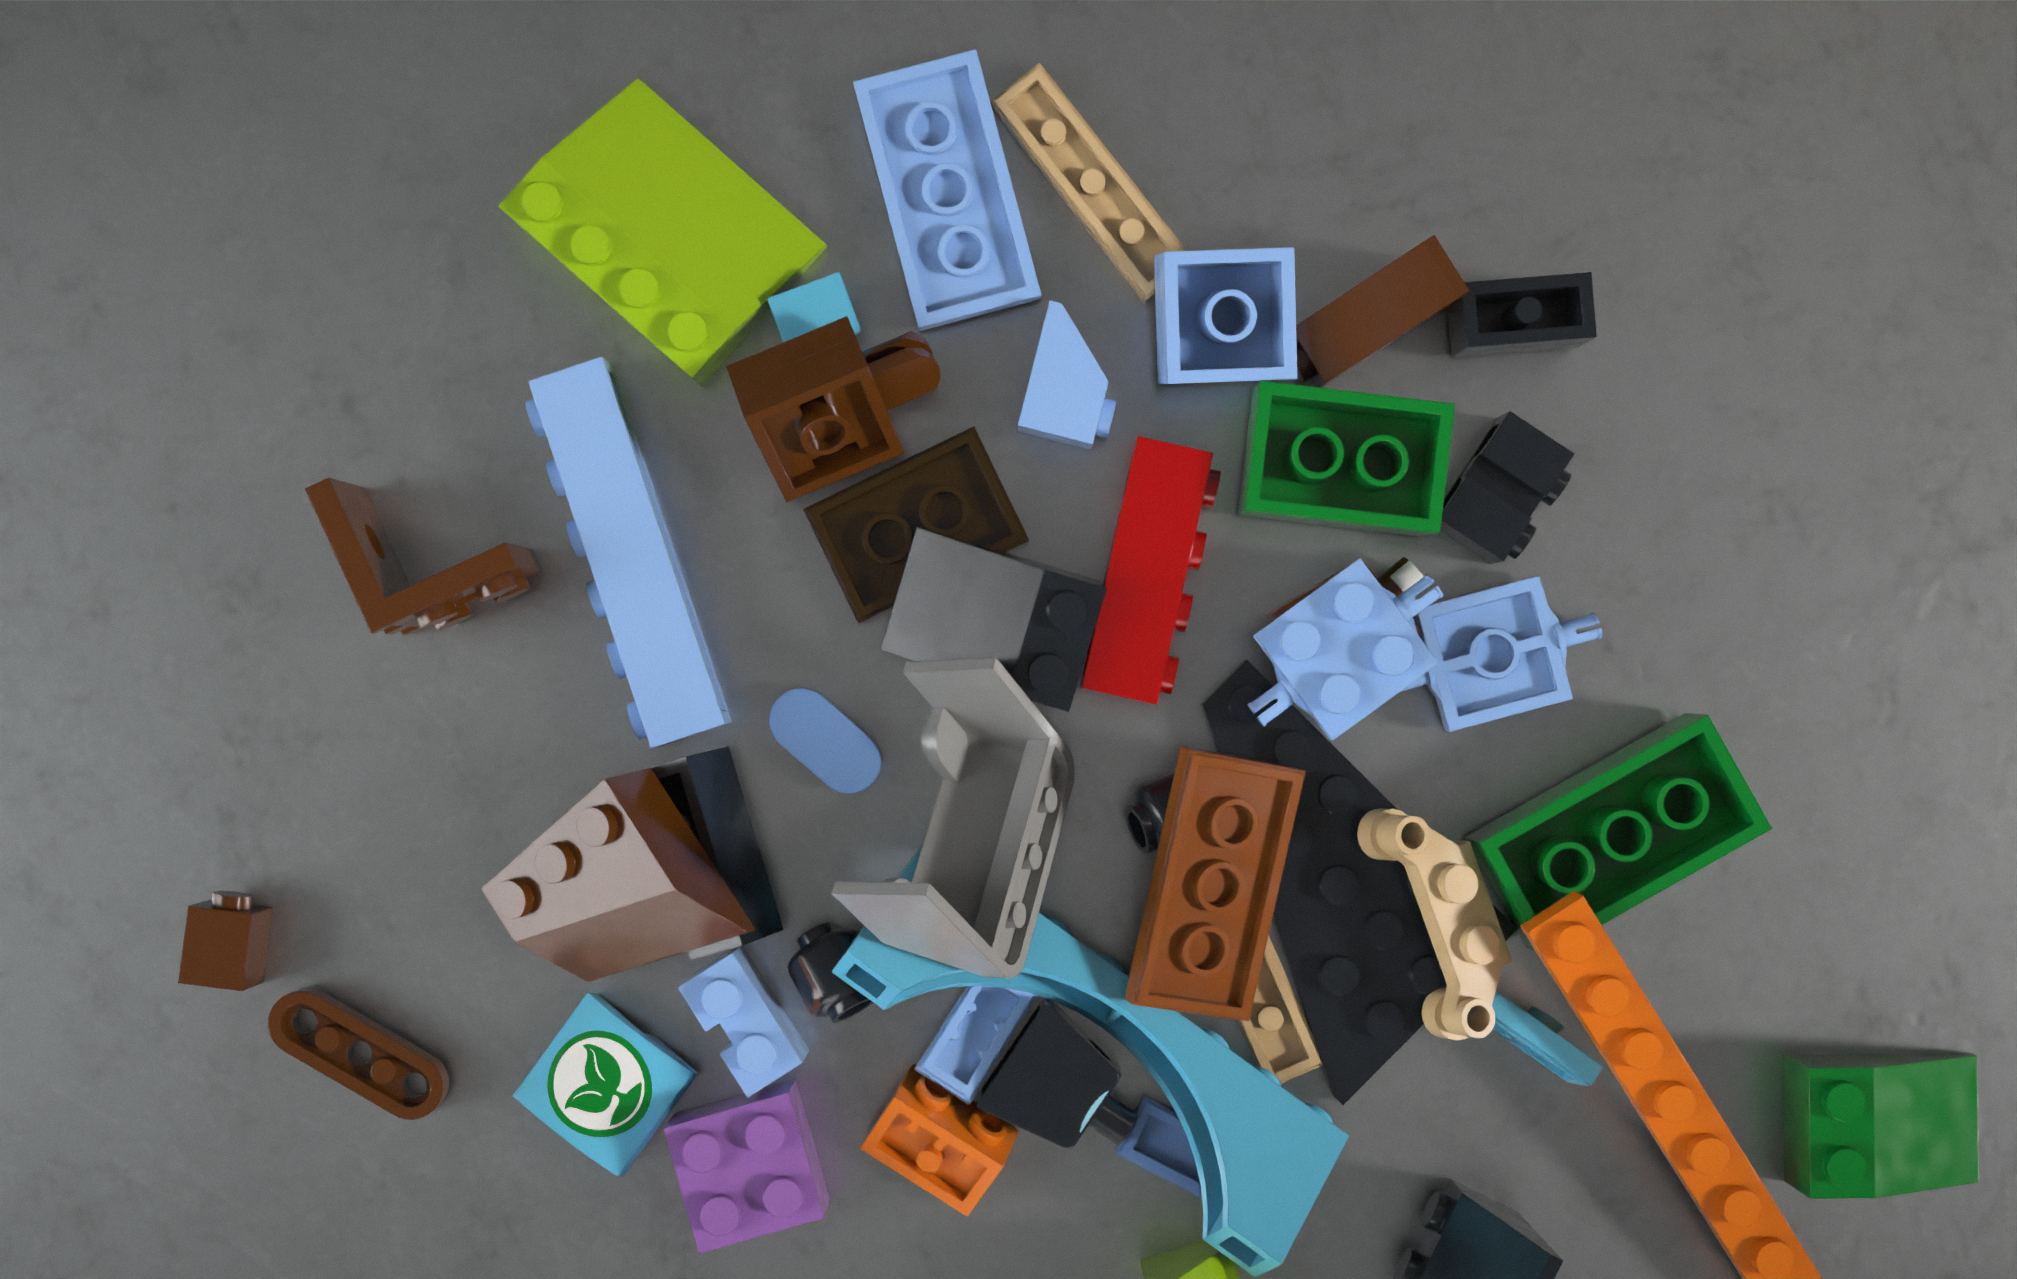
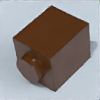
M214 891L212 900L188 906L178 983L244 991L263 983L273 907L252 905L253 895L234 891Z

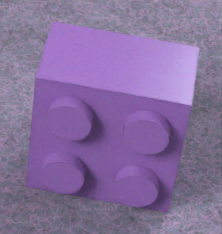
M796 1078L764 1087L748 1098L743 1093L674 1113L663 1128L699 1254L825 1218L830 1197Z

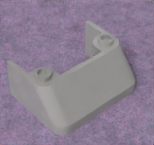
M997 658L907 661L903 674L933 707L929 721L922 732V749L932 766L943 777L912 882L904 878H888L883 882H835L832 895L886 945L983 977L1014 978L1022 971L1027 958L1074 782L1072 754L1066 743Z

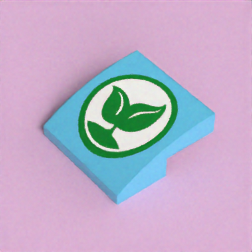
M587 992L515 1091L513 1097L579 1151L616 1176L623 1177L692 1083L698 1072L654 1034L641 1032L603 997Z

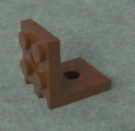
M332 478L324 479L305 488L371 634L384 630L385 634L393 635L401 631L402 635H408L418 629H426L435 626L437 630L451 627L473 615L469 607L470 605L493 599L495 604L521 595L531 588L527 579L543 572L533 549L505 542L411 586L366 488Z

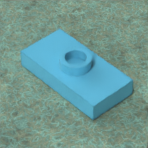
M1499 992L1495 993L1492 1004L1495 1012L1493 1031L1567 1083L1583 1086L1594 1083L1604 1066L1561 1037L1560 1034L1564 1026L1560 1022L1533 1006L1526 1012Z

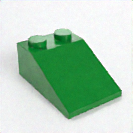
M1972 1053L1783 1055L1784 1182L1810 1199L1881 1198L1979 1183L1977 1055Z

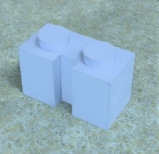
M744 946L730 950L688 977L678 987L705 1032L720 1023L730 1041L721 1051L720 1055L747 1098L803 1063L809 1051L807 1045Z

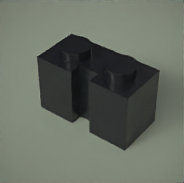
M1511 411L1497 417L1445 495L1440 531L1489 564L1503 562L1508 555L1516 559L1527 547L1536 532V527L1529 522L1532 519L1530 516L1540 501L1551 506L1570 481L1572 474L1564 469L1575 453Z

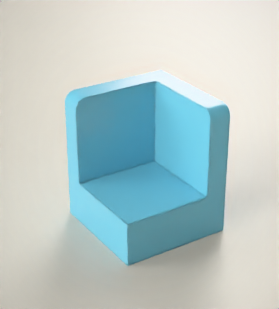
M840 272L767 298L783 342L846 316L850 321L855 336H858L861 332Z

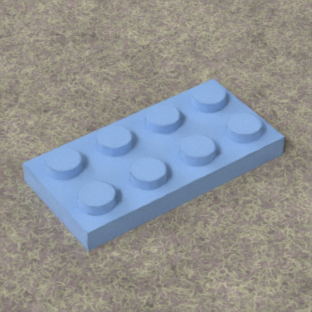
M974 49L853 81L919 331L1040 300L1042 295L977 50Z

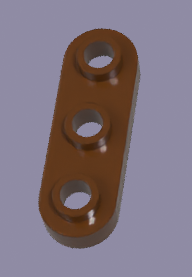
M302 988L281 997L270 1011L268 1018L269 1033L273 1042L281 1050L399 1118L406 1120L423 1118L438 1108L447 1096L449 1077L439 1059L318 989ZM302 1009H308L315 1014L317 1023L314 1030H307L300 1024L299 1014ZM356 1041L366 1042L370 1046L372 1056L369 1062L360 1061L355 1056L353 1049ZM410 1073H419L425 1078L427 1083L425 1093H416L411 1090L408 1084Z

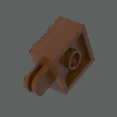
M847 316L726 366L744 419L786 502L904 454L905 452L887 410L934 391L938 387L941 378L939 365L933 357L929 343L922 335L910 331L862 351Z

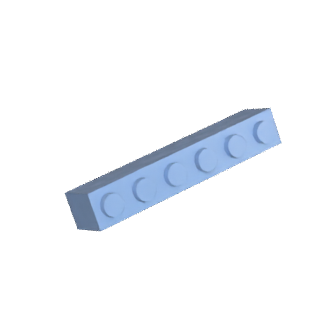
M599 357L528 381L534 399L525 402L527 413L538 437L547 436L554 459L546 461L547 473L556 495L559 498L567 496L574 520L566 522L567 533L577 557L587 556L594 580L586 583L588 596L597 617L600 619L607 616L614 637V641L607 643V652L616 676L619 679L624 677L628 679L635 701L627 703V711L637 738L640 740L647 737L652 749L732 723L613 365L603 357Z

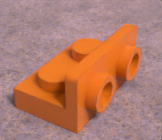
M913 1064L904 1075L895 1094L868 1132L860 1149L968 1217L1004 1167L1018 1135V1130L1006 1121L984 1112L976 1106L977 1103L973 1100L970 1104L964 1103L915 1071L916 1065Z

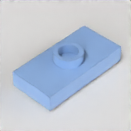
M966 986L914 1070L964 1103L970 1104L1037 995L1008 988Z

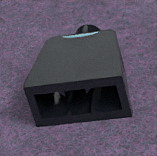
M1046 998L1041 999L977 1094L976 1106L984 1112L1070 1150L1076 1145L1088 1126L1114 1144L1119 1145L1132 1128L1138 1116V1112L1110 1094L1122 1076L1117 1062L1054 1001Z

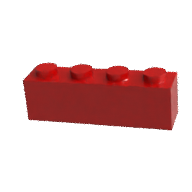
M1138 436L1135 440L1103 580V585L1107 587L1088 648L1080 688L1155 705L1158 704L1160 693L1171 695L1179 664V657L1169 655L1174 630L1185 633L1193 601V595L1182 593L1188 568L1199 570L1207 533L1196 531L1201 507L1213 508L1220 481L1221 471L1210 469L1214 453Z

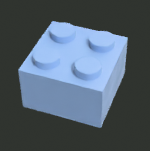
M1294 247L1168 251L1154 256L1158 384L1297 379Z

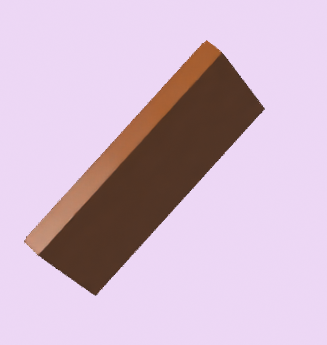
M1186 746L1180 747L1124 997L1125 1000L1132 1005L1249 1021L1305 777V770L1293 766Z

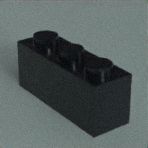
M729 746L685 756L652 767V771L756 929L746 934L688 951L690 960L740 947L784 930Z

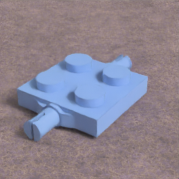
M1359 558L1256 633L1253 638L1273 663L1276 678L1279 682L1253 702L1247 704L1252 713L1255 714L1273 700L1276 701L1273 706L1260 714L1257 720L1265 727L1268 722L1295 704L1298 708L1310 714L1328 739L1333 741L1439 664L1418 636L1413 620L1415 615L1437 599L1443 597L1442 591L1436 586L1420 599H1415L1417 595L1430 587L1435 581L1428 574H1425L1422 579L1396 597L1395 594L1379 584L1361 558Z
M1540 575L1430 604L1415 615L1414 618L1419 628V637L1439 664L1402 691L1427 685L1437 700L1446 732L1456 731L1571 700L1573 696L1565 670L1566 647L1595 639H1602V628H1593L1576 633V630L1600 624L1596 613H1591L1587 616L1559 623L1557 617L1548 607Z

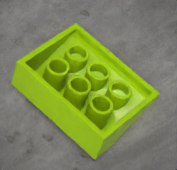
M639 78L634 80L541 157L498 206L701 387L710 380L771 311L767 298L790 290L827 248V245Z

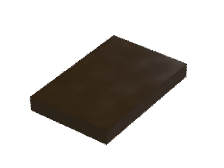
M974 426L803 509L859 624L893 607L916 526L1002 552L1011 551L1029 542V538Z

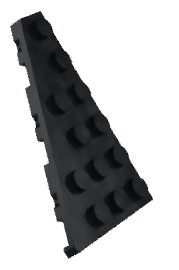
M1244 659L1202 701L1200 706L1218 753L1293 766L1306 771L1273 913V920L1299 1000L1302 1003L1309 1028L1323 1063L1330 1092L1344 1105L1424 1024L1422 1020V1006L1426 997L1437 989L1446 988L1447 984L1404 865L1398 860L1373 859L1363 852L1358 842V826L1366 813L1378 808H1397L1293 705L1268 722L1265 727L1262 726L1257 717L1273 706L1276 701L1273 700L1255 714L1252 713L1247 704L1271 689L1273 685L1247 659ZM1493 905L1505 941H1507L1518 929Z

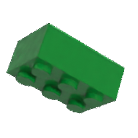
M1260 381L1252 390L1238 515L1425 538L1439 534L1442 522L1455 403Z

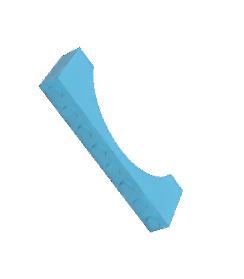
M922 845L898 878H904L912 882ZM1038 913L1024 967L1014 978L983 977L886 945L865 925L832 970L833 974L883 1010L906 999L930 991L952 987L988 986L1028 992L1049 999L1080 1013L1102 1027L1122 1043L1144 1065L1163 1090L1182 1124L1195 1159L1201 1185L1203 1206L1202 1239L1255 1278L1282 1265L1349 1138L1348 1134L1333 1124L1332 1118L1326 1111L1316 1105L1303 1103L1281 1087L1279 1079L1273 1073L1263 1067L1251 1065L1229 1049L1228 1043L1219 1034L1206 1028H1199L1177 1011L1132 1005L1125 1000L1129 977L1125 975L1123 967L1113 958L1095 953L1075 939L1070 928L1060 920L1050 916H1043L1041 913Z

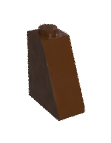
M1435 235L1296 325L1297 379L1301 383H1305L1310 379L1314 387L1322 388L1440 315L1470 291Z

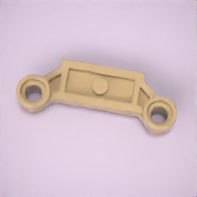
M1378 808L1369 811L1363 816L1358 826L1357 837L1359 845L1363 852L1373 859L1398 860L1404 865L1447 984L1446 988H1440L1430 993L1423 1003L1422 1020L1426 1029L1438 1038L1461 1041L1468 1037L1483 1038L1487 1036L1495 1025V1012L1492 1004L1502 966L1512 962V958L1470 841L1456 840L1452 842L1428 827L1422 818L1408 816L1399 809Z

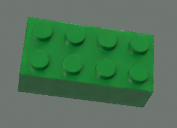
M1684 713L1469 834L1465 839L1470 841L1476 859L1511 921L1518 929L1517 931L1528 949L1536 952L1520 926L1572 891L1576 890L1584 896L1597 919L1603 925L1770 831L1772 827L1710 717L1706 714Z

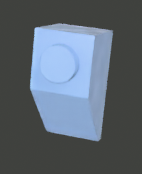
M1049 300L1017 432L1091 450L1095 435L1104 438L1108 437L1117 401L1105 398L1109 381L1062 303Z

